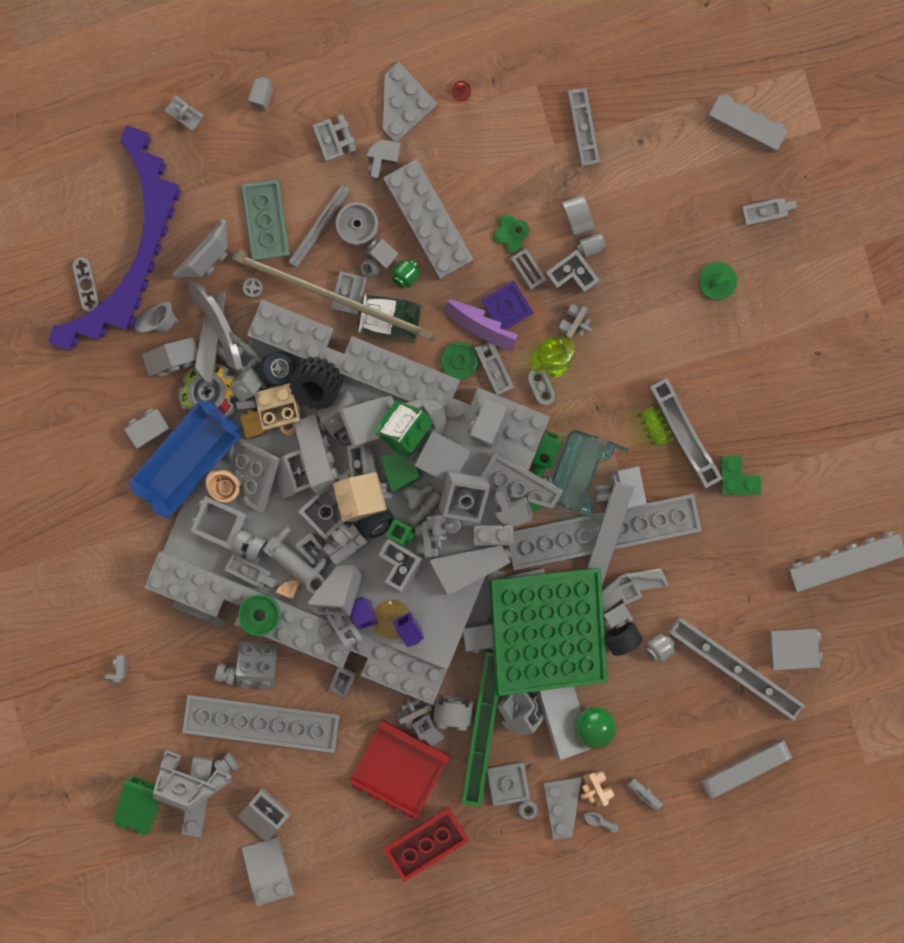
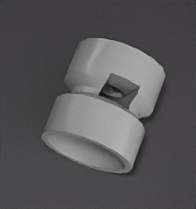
M241 530L234 540L231 552L241 557L245 555L247 560L257 564L264 554L263 548L267 545V541L259 537L253 538V534Z

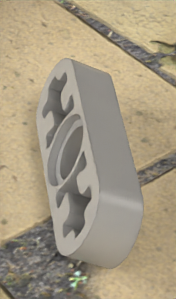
M79 257L73 262V271L82 308L90 312L100 305L91 263L86 258ZM80 261L87 264V267H84L85 274L89 273L90 276L79 278V275H83L82 270L77 269ZM85 279L91 281L92 286L89 290H83L81 287V283ZM94 292V295H90L91 300L96 302L92 309L86 306L89 300L88 296L83 297V293L89 294Z

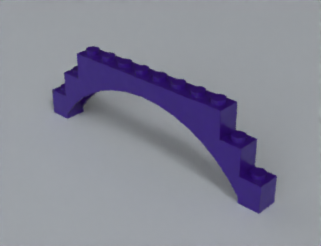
M126 125L120 140V144L127 148L134 161L144 197L143 234L131 268L114 292L99 306L74 321L60 326L54 324L48 343L72 351L73 348L78 346L80 337L77 336L79 333L100 341L101 337L104 338L108 330V327H106L107 323L125 330H129V327L132 328L136 320V317H134L135 311L140 309L143 300L140 298L141 294L147 290L149 284L147 280L148 275L153 273L156 264L153 262L154 258L160 254L162 248L160 244L161 239L166 237L169 228L166 226L167 222L173 218L175 212L173 208L174 203L179 201L182 192L179 190L180 186L178 184L159 178L160 175H164L167 165L164 164V159L144 152L145 149H149L151 144L150 135L147 132Z

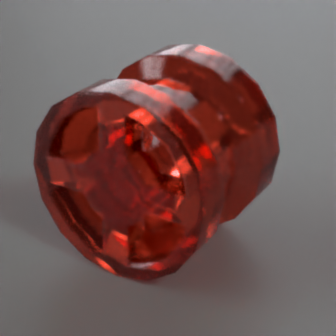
M458 81L453 85L452 95L454 99L459 102L469 99L471 87L466 81Z

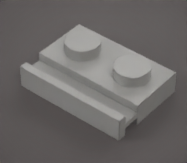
M340 271L335 293L361 303L367 277ZM332 301L331 309L355 315L359 313L355 309Z

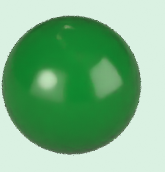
M601 707L585 709L579 714L575 722V734L578 740L584 746L591 749H601L608 746L614 740L617 733V723L614 716L608 710Z

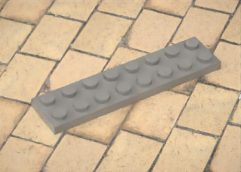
M188 694L182 733L335 753L340 714Z

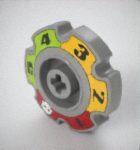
M216 363L212 388H209L201 375L195 371V366L192 367L182 379L185 382V386L179 388V401L182 409L191 411L199 400L202 399L207 403L209 401L214 403L218 410L228 418L237 407L234 405V400L237 397L229 389L236 380V377L233 375L229 376L230 370Z

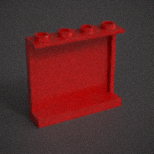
M382 719L352 775L350 783L358 791L362 792V790L369 792L371 798L378 801L379 799L386 801L385 805L394 810L396 808L403 810L402 814L411 819L413 816L418 818L450 755Z

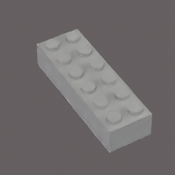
M417 159L383 178L440 280L474 262L472 255Z

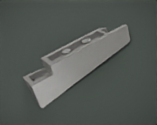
M226 292L210 295L224 314ZM204 315L195 371L201 375L207 386L212 388L220 339L207 315Z

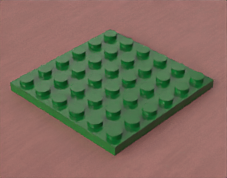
M601 568L489 580L496 695L503 696L607 682Z

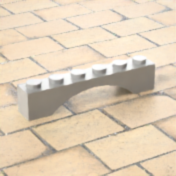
M668 378L648 387L703 488H707L722 480L723 478L687 418Z

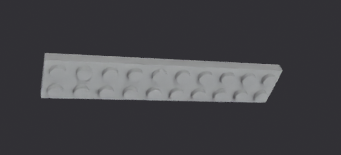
M694 494L628 508L614 549L701 532ZM605 512L513 531V545H509L513 569L518 570L590 555Z

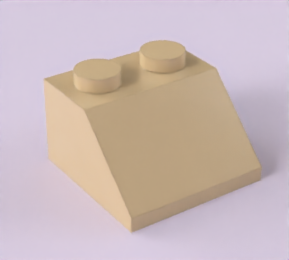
M377 472L333 483L342 521H356L387 510Z

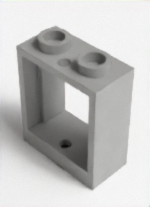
M205 496L198 505L199 512L197 517H194L191 521L190 527L192 528L190 532L231 550L241 530L245 531L251 515ZM210 504L238 516L227 542L199 530Z

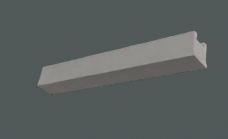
M678 616L668 632L792 720L795 721L802 708L806 706Z

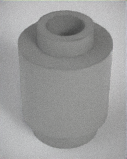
M593 234L579 240V244H577L579 253L584 255L585 258L603 251L602 249L606 248L602 234Z

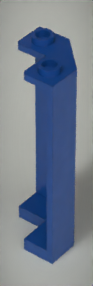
M200 399L128 482L134 495L147 500L154 513L169 519L241 437L237 429L238 425L223 415L214 403L210 401L207 403Z

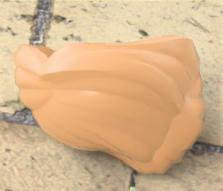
M211 470L207 474L205 480L206 489L214 500L224 504L236 499L239 494L240 483L235 475L227 470Z

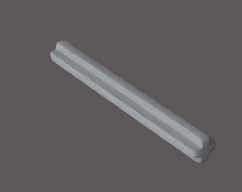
M341 185L290 258L289 263L298 267L349 194L350 190L346 186Z

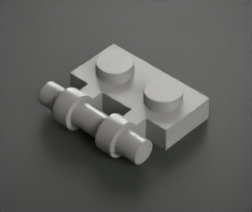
M343 114L336 117L338 121L336 125L332 124L331 119L312 125L326 162L344 156L343 147H347L349 153L357 151L354 145L356 143L355 139L351 137L348 129L350 127L349 123L345 121ZM341 130L344 140L339 142L336 132Z

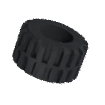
M320 357L303 359L298 364L290 380L289 386L292 389V395L296 396L295 399L301 401L302 405H308L312 409L313 407L325 409L331 406L343 384L342 374L339 373L340 370L334 367L335 364L327 362V359L322 360Z

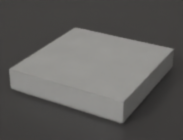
M524 762L487 768L493 806L530 800Z

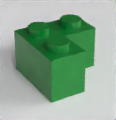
M720 456V475L723 478L720 480V494L761 495V475H742V456Z

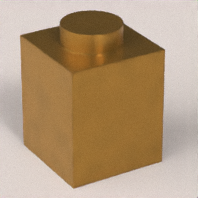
M256 409L247 410L245 415L240 416L247 439L251 440L268 435V430L263 431L259 412Z

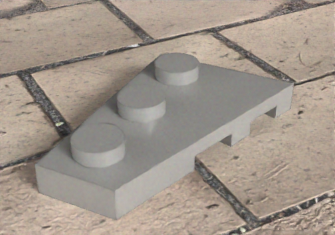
M582 776L544 782L553 840L569 838L573 835Z

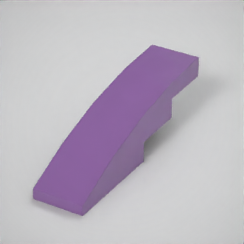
M448 299L444 313L457 324L496 346L509 351L513 350L518 334L500 329L501 322L484 317V310Z

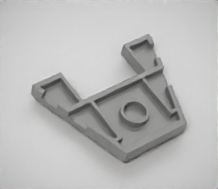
M165 750L160 773L153 792V799L188 812L231 783L232 775L216 770L210 779L204 782L174 770L181 762V755Z

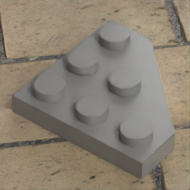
M400 62L385 74L383 130L394 142H399L438 105Z
M240 437L229 449L227 456L229 461L233 462L235 468L234 475L239 480L245 495L243 497L245 505L258 512H264L280 459Z

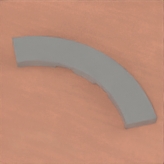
M196 281L188 282L191 300L203 309L218 334L227 365L236 370L242 368L237 345L232 343L230 337L232 331L219 305L212 296H208L205 293L206 289Z

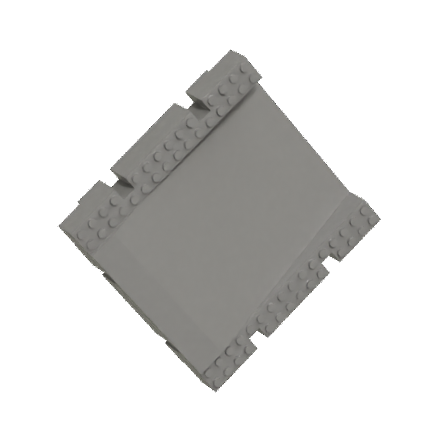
M261 300L247 334L250 337L247 345L262 357L276 351L285 352L292 357L296 368L303 359H308V357H313L314 359L315 357H320L322 360L327 359V362L335 364L334 367L340 370L339 373L343 377V384L338 395L349 389L359 404L392 396L394 402L398 400L407 403L423 399L438 402L442 405L446 416L442 436L471 450L468 462L463 465L460 471L461 474L480 477L495 451L529 471L550 416L481 388L477 389L472 404L468 405L453 398L460 382L459 379L353 336L350 339L345 354L329 348L336 332L333 328ZM244 352L241 362L246 367L252 358ZM257 364V366L254 368L253 371H254V372L258 375V377L260 378L259 373H258V366H259V364ZM236 371L235 377L237 378L241 373ZM485 399L507 407V412L492 447L470 439V433H468L472 420H477L476 410L480 402L484 403ZM300 401V420L314 414L320 420L315 407L313 409L309 408L308 405H302ZM236 407L235 411L228 417L229 420L234 421L238 425L237 429L242 439L278 458L300 450L297 433L288 436L283 434L279 427L268 429V435L251 440L247 439L240 418L241 415H245L247 410L237 409ZM290 423L286 427L289 430L293 425ZM326 429L324 434L328 437L331 445L328 449L335 460L333 468L337 470L340 476L349 470L347 446L352 445V443L349 442L341 448ZM384 441L372 443L371 445H374L379 482L389 483L380 456L395 454L396 452ZM226 453L212 470H227L234 475L235 468L233 462L229 461ZM420 469L422 478L411 485L423 488L431 484L434 491L442 496L445 481ZM206 477L183 502L165 548L158 553L144 588L215 617L221 615L226 600L241 606L251 596L258 594L268 595L278 603L281 618L278 626L272 632L262 636L342 669L350 651L368 658L361 674L362 677L431 705L434 704L485 576L448 596L430 563L431 559L438 557L419 555L425 559L407 591L400 592L385 583L394 565L378 556L388 539L385 536L386 533L376 538H367L370 543L341 565L352 564L361 573L362 578L355 599L364 597L372 602L378 623L362 630L357 628L363 641L359 644L355 643L351 645L350 649L345 650L326 616L315 614L309 607L308 602L314 594L309 592L303 584H300L294 600L275 593L277 588L283 583L298 580L275 562L267 553L264 552L257 564L268 569L271 572L270 577L279 581L276 588L265 585L264 588L257 587L225 571L224 569L232 554L231 550L190 532L192 528L190 524L192 519L197 517L200 501L205 496L211 497L206 489ZM274 478L265 511L258 512L245 505L243 499L245 495L242 487L239 486V494L236 499L224 504L251 515L245 531L253 534V538L259 537L268 543L272 537H278L282 530L288 526L291 528V531L283 542L314 568L295 544L310 533L317 534L322 543L326 545L325 539L298 512L316 495L315 492L309 490L282 500ZM390 488L389 491L392 494V499L385 500V504L395 519L415 528L408 518L418 508L409 509L406 505V499L401 495L402 490L395 493ZM489 490L480 523L460 520L461 529L459 532L441 535L447 536V540L442 541L439 557L497 546L474 545V525H506L495 515L496 509L499 507L494 500L495 491ZM434 491L424 495L422 503H424L434 493ZM509 495L511 502L517 500V498ZM210 504L199 530L227 542L238 516ZM439 505L432 511L433 514L431 516L441 513ZM324 508V514L322 516L324 518L326 516L330 517L331 509L329 508L327 510L326 508ZM356 520V521H347V522L345 523V525L348 524V523H350L351 525H352L353 523H354V524H357V520ZM415 533L411 544L408 543L404 547L417 554V545L424 544L423 537H417ZM330 560L319 574L328 578L336 568V565ZM316 579L313 584L316 590L321 586L319 579ZM256 610L255 617L258 620H263L265 614L262 610ZM411 612L422 628L424 639L418 644L407 648L396 632L394 620ZM237 617V620L234 625L242 627L240 625L239 618ZM351 632L345 635L347 639L353 636Z

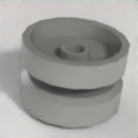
M360 202L349 203L340 210L336 219L338 234L344 242L351 246H365L378 233L377 215L367 204ZM355 221H357V222L360 221V222H361L360 227H355V226H354V222H355Z

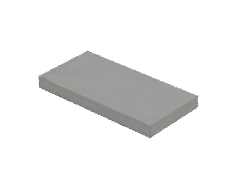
M566 687L537 691L557 760H562L591 749L584 746L575 734V722L581 713L575 688Z

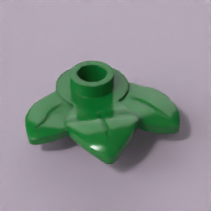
M511 215L501 216L498 218L501 227L494 232L492 238L498 243H506L507 253H514L522 247L523 239L529 234V225L523 220H516ZM518 226L522 227L521 233L516 231Z

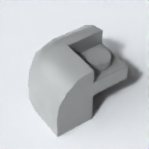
M537 691L501 696L502 701L497 706L504 717L501 723L515 734H533L544 719Z

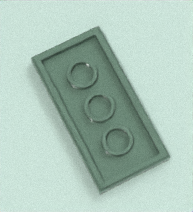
M280 180L241 185L252 259L258 261L290 256Z

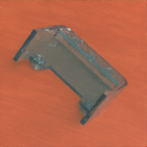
M578 430L571 431L552 478L553 485L563 490L556 505L603 521V517L591 513L594 507V500L592 497L587 496L599 460H609L613 456L615 448L628 452L629 449Z

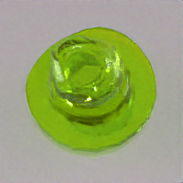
M555 336L544 340L533 352L531 357L532 370L546 371L550 377L562 376L570 369V362L575 355L576 348L574 342L570 338Z

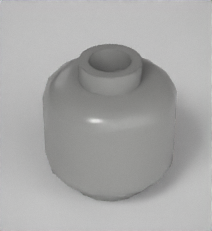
M659 634L647 643L646 653L653 662L662 663L674 654L673 646L675 643L670 636L666 637L663 634Z

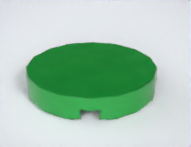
M454 342L443 350L441 367L446 375L464 380L471 377L476 371L478 355L470 344Z

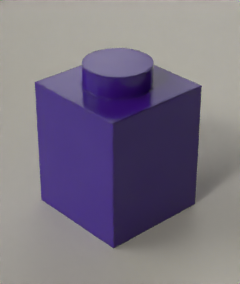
M364 597L355 599L351 611L355 627L362 630L377 624L378 621L372 602Z
M411 612L394 620L396 632L407 648L418 644L424 639L422 628Z

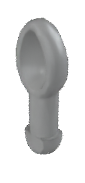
M588 811L584 814L586 822L592 826H602L612 833H616L619 830V826L616 823L603 819L601 814Z

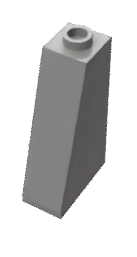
M502 545L433 558L430 560V563L449 596L511 563L509 558L512 556L507 547L503 548Z

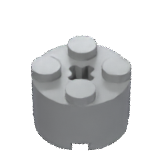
M439 696L436 697L433 722L437 723L436 727L447 729L448 726L456 727V730H467V726H470L472 721L473 700H470L468 703L465 702L464 697L444 696L441 700H439Z

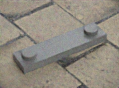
M587 88L567 91L581 167L600 164Z
M496 570L485 576L466 625L487 622L491 612L489 580L504 578L506 573Z

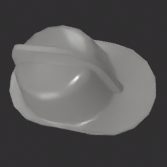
M163 302L144 310L135 321V329L140 333L152 330L165 333L178 323V319L171 311L172 305L169 302Z

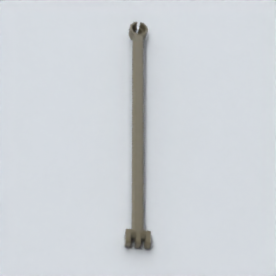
M237 249L232 255L231 259L238 263L274 276L430 341L436 339V335L429 330L247 257L248 253Z

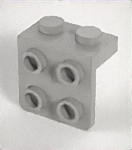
M241 642L239 644L236 668L237 686L242 688L259 687L265 690L275 688L276 644Z

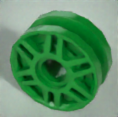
M258 594L249 597L242 603L238 618L240 625L246 632L251 635L262 636L269 634L278 626L281 611L278 603L268 595ZM256 610L264 612L265 617L263 620L256 619Z

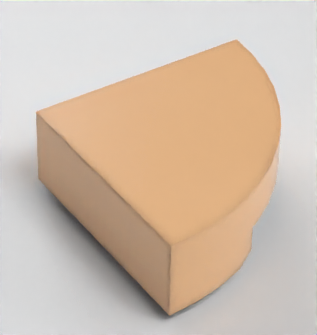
M296 580L287 581L280 585L275 593L294 600L301 583Z

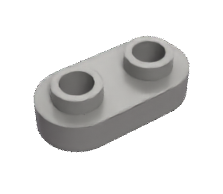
M533 369L528 375V381L535 398L541 405H549L555 399V392L549 378L543 369ZM537 374L541 376V381L539 382L534 380V376ZM543 392H547L549 394L548 399L542 398L541 395Z

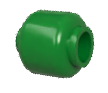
M401 260L391 272L392 281L399 288H410L420 276L418 265L412 260Z

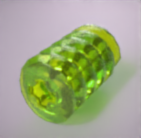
M655 405L640 412L637 417H644L640 423L641 425L647 424L644 431L651 432L647 438H654L650 445H657L659 447L674 440V437H667L671 430H664L668 424L661 423L665 417L658 416L661 409H654L657 406Z

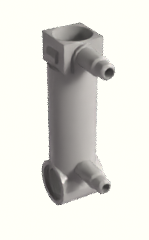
M287 526L278 537L271 538L263 548V551L303 584L309 592L315 594L317 590L313 586L314 581L319 579L322 585L327 579L319 573L325 567L328 560L323 557L312 568L283 542L291 531V528Z

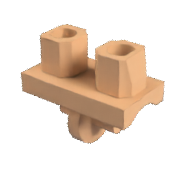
M603 771L583 775L586 784L582 786L584 793L580 795L581 798H588L590 804L595 802L597 807L608 805V801L614 797V793L610 787L602 790L600 783L606 781Z

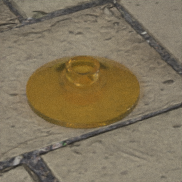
M398 600L384 601L374 611L378 621L374 627L385 638H399L400 636L396 632L394 621L389 623L388 617L391 615L396 620L410 612V610L404 603Z

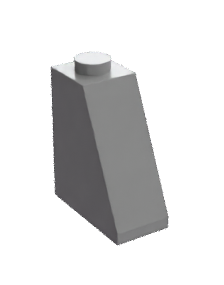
M352 564L336 566L308 602L309 607L315 614L350 616L362 578L357 567Z

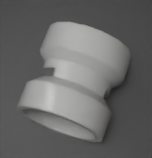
M219 663L214 681L219 683L223 681L227 685L233 686L237 667H226L225 664Z
M230 752L224 755V760H217L213 763L216 770L230 774L231 770L236 771L240 768L239 763Z

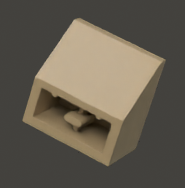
M290 383L255 393L263 431L300 421V401H297L295 399L296 396L292 395Z

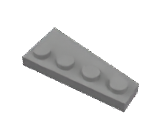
M496 451L480 476L486 478L491 491L496 492L497 487L504 485L508 495L511 497H526L528 502L552 509L563 493V490Z

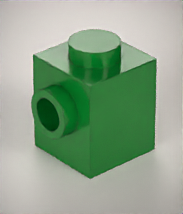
M394 519L385 536L406 546L413 541L415 528L398 519Z

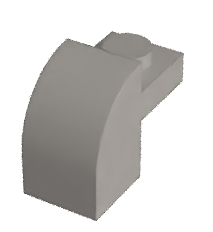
M383 140L375 143L369 149L367 158L374 160L369 163L368 173H371V179L379 180L382 161L398 163L401 143Z
M504 485L496 488L494 500L499 507H497L495 515L502 523L518 526L532 521L533 512L526 497L511 502Z

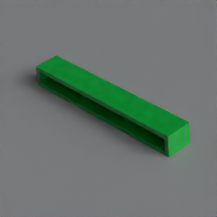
M485 650L462 795V804L481 807L498 701L495 683L494 651Z

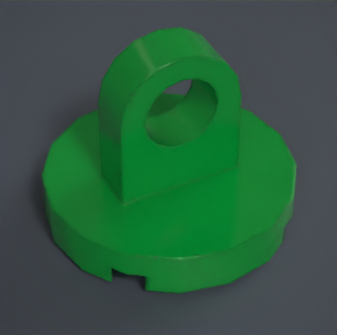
M722 262L711 263L702 270L699 277V287L706 297L712 300H723L735 291L737 276L731 266Z

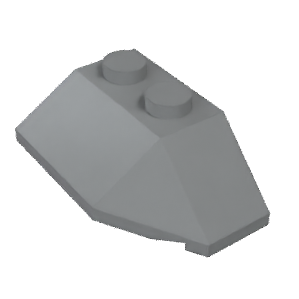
M222 219L171 276L175 279L209 277L214 272V266L217 262L222 263L228 256V223Z

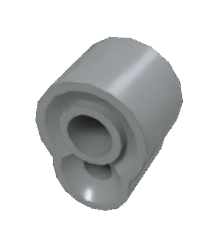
M583 195L562 202L566 219L574 237L595 229L590 210Z

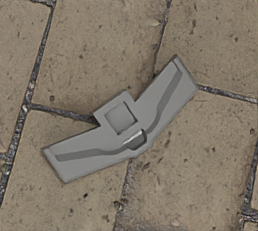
M659 568L630 574L625 573L618 576L614 582L602 590L603 613L621 599L627 605L643 598L642 590L669 586L663 570Z

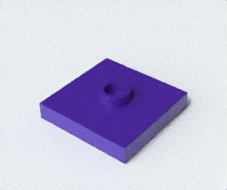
M514 280L481 300L492 320L501 322L500 329L503 330L509 329L533 314L532 309Z

